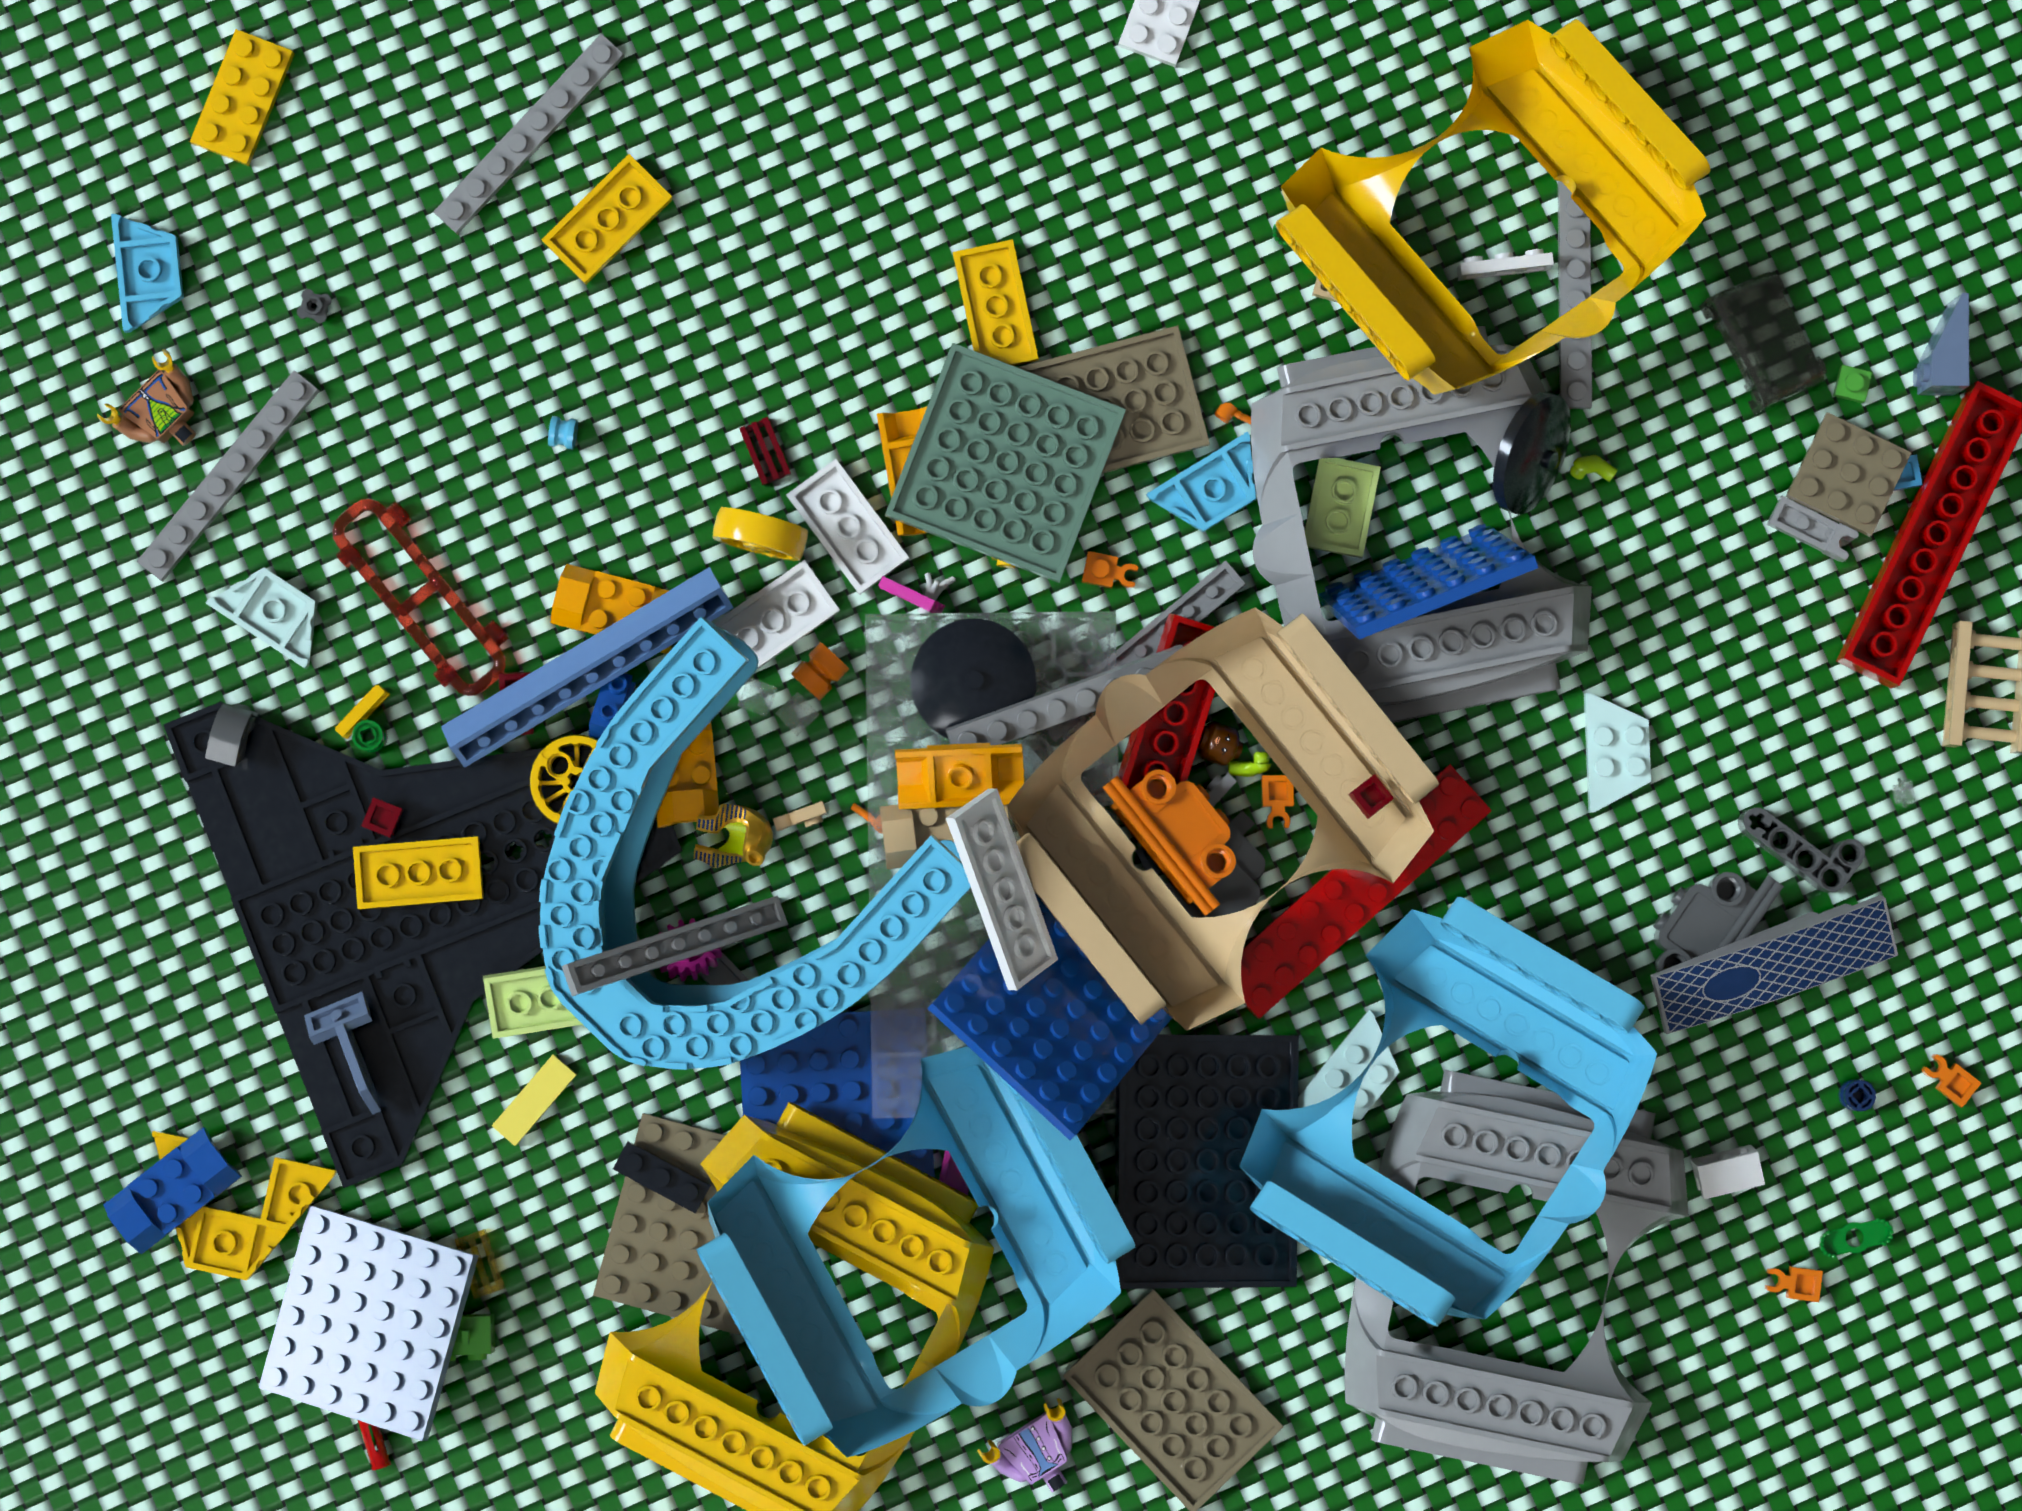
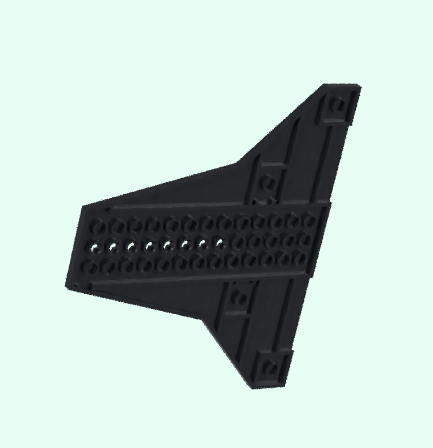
M218 702L165 723L163 726L183 778L189 787L255 963L321 1126V1132L343 1188H346L404 1164L474 1001L485 994L483 976L517 971L543 952V948L540 947L538 927L540 925L541 902H539L541 879H543L548 858L555 839L554 833L558 825L540 812L530 790L531 769L538 754L544 748L484 756L465 768L459 760L380 770L252 715V717H255L254 729L248 735L244 757L234 767L205 758L213 722L219 708L224 703ZM574 746L562 749V752L569 754L575 760ZM580 746V767L584 766L592 751V748L589 746ZM558 757L553 761L554 773L560 775L567 771L568 761L566 758ZM544 768L541 780L555 781L556 779L551 777L546 768ZM575 775L571 777V780L573 781V784L571 786L572 789L575 787L579 778ZM562 785L542 786L545 799L563 789ZM568 793L549 803V806L555 812H559ZM373 797L404 809L392 838L361 826ZM657 815L637 870L635 885L683 851L673 825L658 828ZM544 831L546 835H552L553 839L549 841L550 846L547 848L536 844V840L540 838L539 832ZM478 836L480 839L481 856L486 854L488 858H494L495 863L491 864L492 869L490 871L482 868L484 899L357 909L353 847ZM513 842L517 846H523L524 849L520 853L521 858L517 860L514 856L508 857L507 851L511 849L510 844ZM362 991L367 998L372 1021L352 1029V1032L377 1092L381 1111L373 1115L358 1092L338 1036L314 1045L309 1038L304 1017L308 1013Z

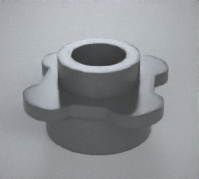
M310 289L304 290L301 294L302 304L297 309V315L301 319L309 318L319 324L325 322L328 306L332 302L328 294H315ZM312 304H316L317 308L312 309Z

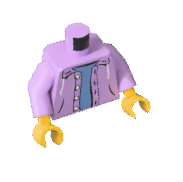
M1057 1398L1058 1406L1054 1409H1049L1045 1403V1412L999 1441L997 1446L992 1440H988L987 1442L991 1449L986 1453L978 1449V1454L984 1462L991 1464L1001 1474L1015 1481H1028L1030 1484H1033L1043 1478L1051 1492L1058 1490L1067 1483L1058 1467L1068 1461L1067 1454L1072 1449V1427L1065 1414L1062 1400Z

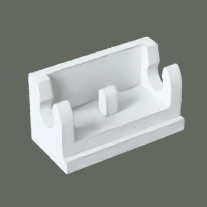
M1752 1145L1690 1159L1698 1191L1701 1190L1704 1199L1765 1185L1759 1154Z

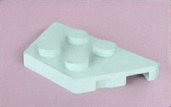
M263 567L251 574L246 580L237 582L230 586V589L207 600V605L305 669L309 667L318 602Z
M1585 693L1588 813H1594L1651 782L1649 720L1594 694Z
M1370 1010L1364 1014L1298 1096L1299 1107L1317 1104L1336 1095L1349 1086L1368 1066L1382 1037L1380 1027ZM1389 1047L1376 1058L1364 1076L1356 1097L1352 1119L1361 1120L1398 1075L1399 1069Z

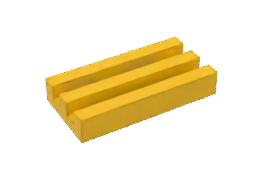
M375 685L335 727V731L343 738L349 739L356 724L362 720H367L388 698L390 693L382 686Z

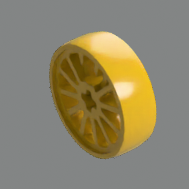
M721 507L719 509L713 528V539L745 551L790 561L801 560L808 538V530L799 525L760 513L729 507Z
M586 735L564 736L549 743L535 759L530 774L531 795L540 812L552 822L558 824L568 796L573 791L571 788L573 784L571 777L573 775L579 777L584 766L580 767V746L591 747V755L598 739ZM574 746L575 760L569 754L562 752V749ZM563 757L568 761V769L563 774H555L552 763L556 758ZM544 768H546L551 777L556 779L555 781L541 780ZM542 786H563V789L546 799L544 798ZM568 793L560 811L555 812L549 806V803Z

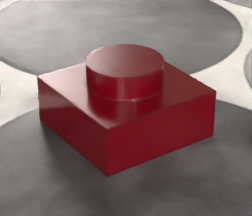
M1376 774L1372 775L1348 794L1367 819L1394 799Z
M373 797L361 826L392 838L404 809Z

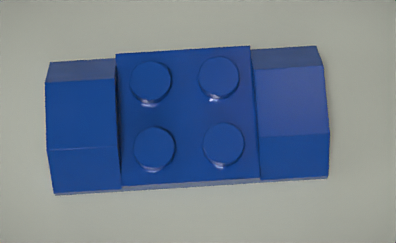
M203 1127L104 1204V1208L108 1218L126 1242L140 1254H143L239 1180L242 1175L228 1163L213 1143L207 1129Z

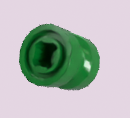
M362 720L353 728L352 740L361 750L370 753L378 752L387 743V731L381 724L375 721Z

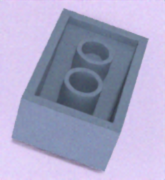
M1962 293L1947 304L1917 364V368H1914L1913 386L1917 387V395L1954 396L1969 386V293Z

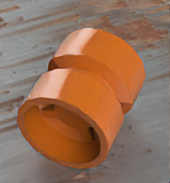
M820 642L809 653L810 661H802L791 673L819 701L832 689L831 681L838 682L849 670L846 664Z

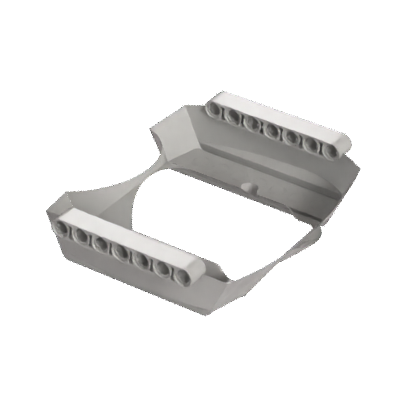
M1478 326L1480 335L1488 343L1485 326ZM1507 344L1489 345L1500 355H1505L1516 348ZM1377 347L1278 367L1277 371L1281 388L1252 403L1251 410L1252 461L1262 526L1253 544V559L1259 573L1276 588L1284 627L1303 613L1392 723L1561 689L1556 663L1588 651L1592 586L1565 579L1537 561L1539 568L1502 582L1499 589L1472 594L1359 640L1339 620L1328 621L1321 614L1293 478V468L1298 463L1380 450L1382 439L1388 435H1395L1402 440L1403 444L1466 432L1483 450L1494 467L1501 441L1516 412L1530 397L1540 392H1546L1530 359L1479 382L1439 394H1432L1413 378L1409 381L1405 380ZM1508 512L1512 526V541L1528 551L1517 534L1511 513Z
M1444 1070L1440 1091L1406 1095L1390 1132L1378 1173L1415 1194L1418 1180L1423 1177H1430L1509 1193L1510 1189L1515 1185L1525 1184L1531 1189L1533 1199L1548 1201L1592 1133L1594 1122L1571 1107L1555 1092ZM1636 1109L1618 1147L1603 1170L1606 1191L1600 1207L1595 1211L1604 1233L1608 1252L1609 1275L1604 1294L1603 1311L1588 1344L1565 1372L1434 1345L1395 1339L1388 1332L1393 1301L1356 1278L1346 1340L1345 1402L1375 1418L1372 1441L1575 1484H1584L1588 1462L1624 1460L1652 1402L1640 1394L1624 1377L1608 1348L1604 1331V1308L1609 1283L1619 1259L1636 1240L1664 1223L1689 1216L1684 1154L1680 1149L1651 1139L1656 1113Z

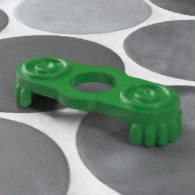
M1876 1218L1875 1220L1862 1223L1850 1222L1842 1228L1823 1233L1819 1239V1247L1823 1254L1830 1258H1836L1837 1255L1848 1252L1860 1253L1868 1247L1876 1245L1886 1246L1887 1243H1890V1239L1893 1238L1892 1234L1894 1231L1892 1230L1893 1227L1885 1219ZM1851 1229H1859L1863 1234V1241L1857 1247H1852L1846 1242V1234Z

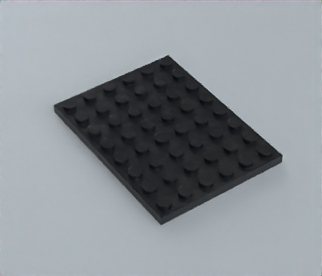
M1158 1034L1117 1084L1115 1207L1135 1243L1134 1249L1115 1259L1120 1289L1297 1287V1241L1250 1210L1251 1204L1261 1190L1242 1170L1240 1164L1262 1109L1291 1110L1298 1108V1035Z

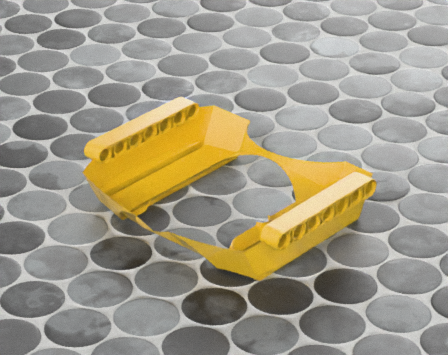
M1574 19L1553 34L1526 20L1469 47L1473 64V82L1468 101L1455 122L1441 135L1427 144L1402 154L1375 158L1347 156L1320 148L1281 186L1289 211L1288 214L1276 221L1277 230L1282 238L1396 371L1407 381L1413 378L1432 394L1455 390L1494 376L1548 349L1565 337L1585 338L1602 331L1614 315L1616 302L1666 261L1706 217L1694 184L1710 173V165L1707 159L1587 27L1577 19ZM1473 130H1492L1517 137L1554 180L1561 181L1571 191L1572 200L1598 227L1607 247L1622 263L1624 268L1623 273L1505 355L1497 354L1480 335L1475 321L1390 224L1396 196L1405 177L1416 161L1427 150L1445 138Z
M788 1102L777 1124L744 1115L700 1165L709 1175L718 1192L753 1155L768 1165L794 1176L810 1179H835L846 1177L868 1167L882 1158L887 1152L805 1108ZM891 1155L857 1173L848 1180L826 1203L807 1234L814 1245L899 1289L915 1301L934 1310L938 1315L937 1324L905 1381L904 1387L910 1381L957 1353L981 1297L991 1265L994 1247L970 1224L978 1208L975 1199ZM712 1282L690 1308L666 1323L639 1331L609 1333L595 1394L612 1415L618 1419L610 1433V1437L621 1445L746 1511H859L886 1478L915 1432L913 1431L883 1446L869 1450L863 1456L855 1455L847 1458L823 1435L804 1446L794 1432L786 1415L781 1412L774 1418H765L760 1415L757 1410V1400L701 1370L699 1356L700 1318Z

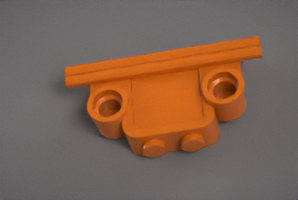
M1159 769L1149 772L1141 782L1130 790L1118 775L1102 788L1114 802L1110 808L1186 903L1189 905L1194 901L1205 916L1218 907L1220 903L1209 888L1232 873L1236 865V858L1234 852L1224 845L1230 838V828L1228 826L1230 821L1220 809L1215 810L1209 803L1210 796L1200 784L1196 786L1189 781H1183L1176 785L1175 779L1169 772Z

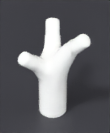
M925 573L926 592L924 596L936 601L941 592L948 585L956 581L955 577L952 576L942 582L935 580L933 583L931 574ZM920 607L917 612L927 617L930 614L929 611Z

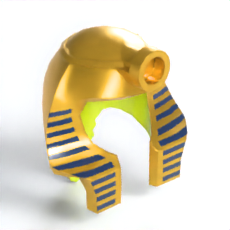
M721 804L716 815L705 816L699 814L696 830L717 834L723 828H726L729 831V839L719 849L696 844L694 859L703 861L713 868L740 862H748L753 866H760L763 863L765 855L772 845L773 831L769 821L759 812L745 806Z

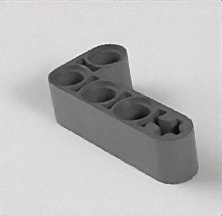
M1762 808L1745 810L1738 818L1739 830L1746 837L1821 892L1829 893L1841 890L1865 857L1864 846L1855 839L1837 842L1828 854L1825 855ZM1758 816L1757 823L1761 827L1768 828L1772 826V828L1767 832L1760 827L1751 829L1750 825L1752 822L1749 817ZM1777 832L1783 834L1786 838V845L1783 849H1778L1773 844V837ZM1845 845L1851 846L1854 850V858L1851 862L1845 861L1841 855ZM1802 851L1807 852L1811 857L1810 866L1807 868L1801 867L1798 862L1799 853ZM1827 870L1833 871L1836 876V882L1832 887L1827 886L1823 881V875Z

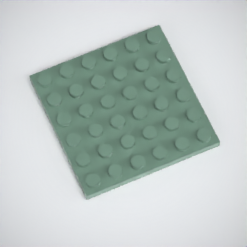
M952 343L885 516L1060 583L1126 409Z

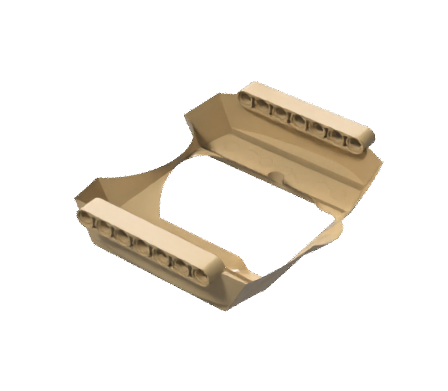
M1257 608L1250 609L1196 638L1146 675L1130 674L1113 680L1105 687L1099 697L1096 715L1073 733L1038 767L1007 805L1021 837L1016 842L1034 892L1141 1025L1160 1009H1163L1185 1030H1189L1244 1004L1241 960L1246 937L1259 911L1278 892L1276 891L1267 899L1242 911L1216 917H1191L1152 868L1143 871L1134 866L1132 855L1136 847L1081 781V775L1085 769L1195 681L1203 679L1213 687L1318 816L1314 838L1305 859L1294 875L1280 889L1300 877L1332 869L1363 871L1394 883L1434 832L1419 801L1439 785L1438 780L1303 613L1283 627ZM1376 774L1394 799L1367 819L1348 794L1372 775Z

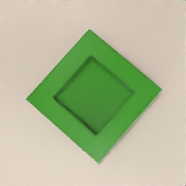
M1841 365L1833 396L1863 404L1866 401L1872 372Z

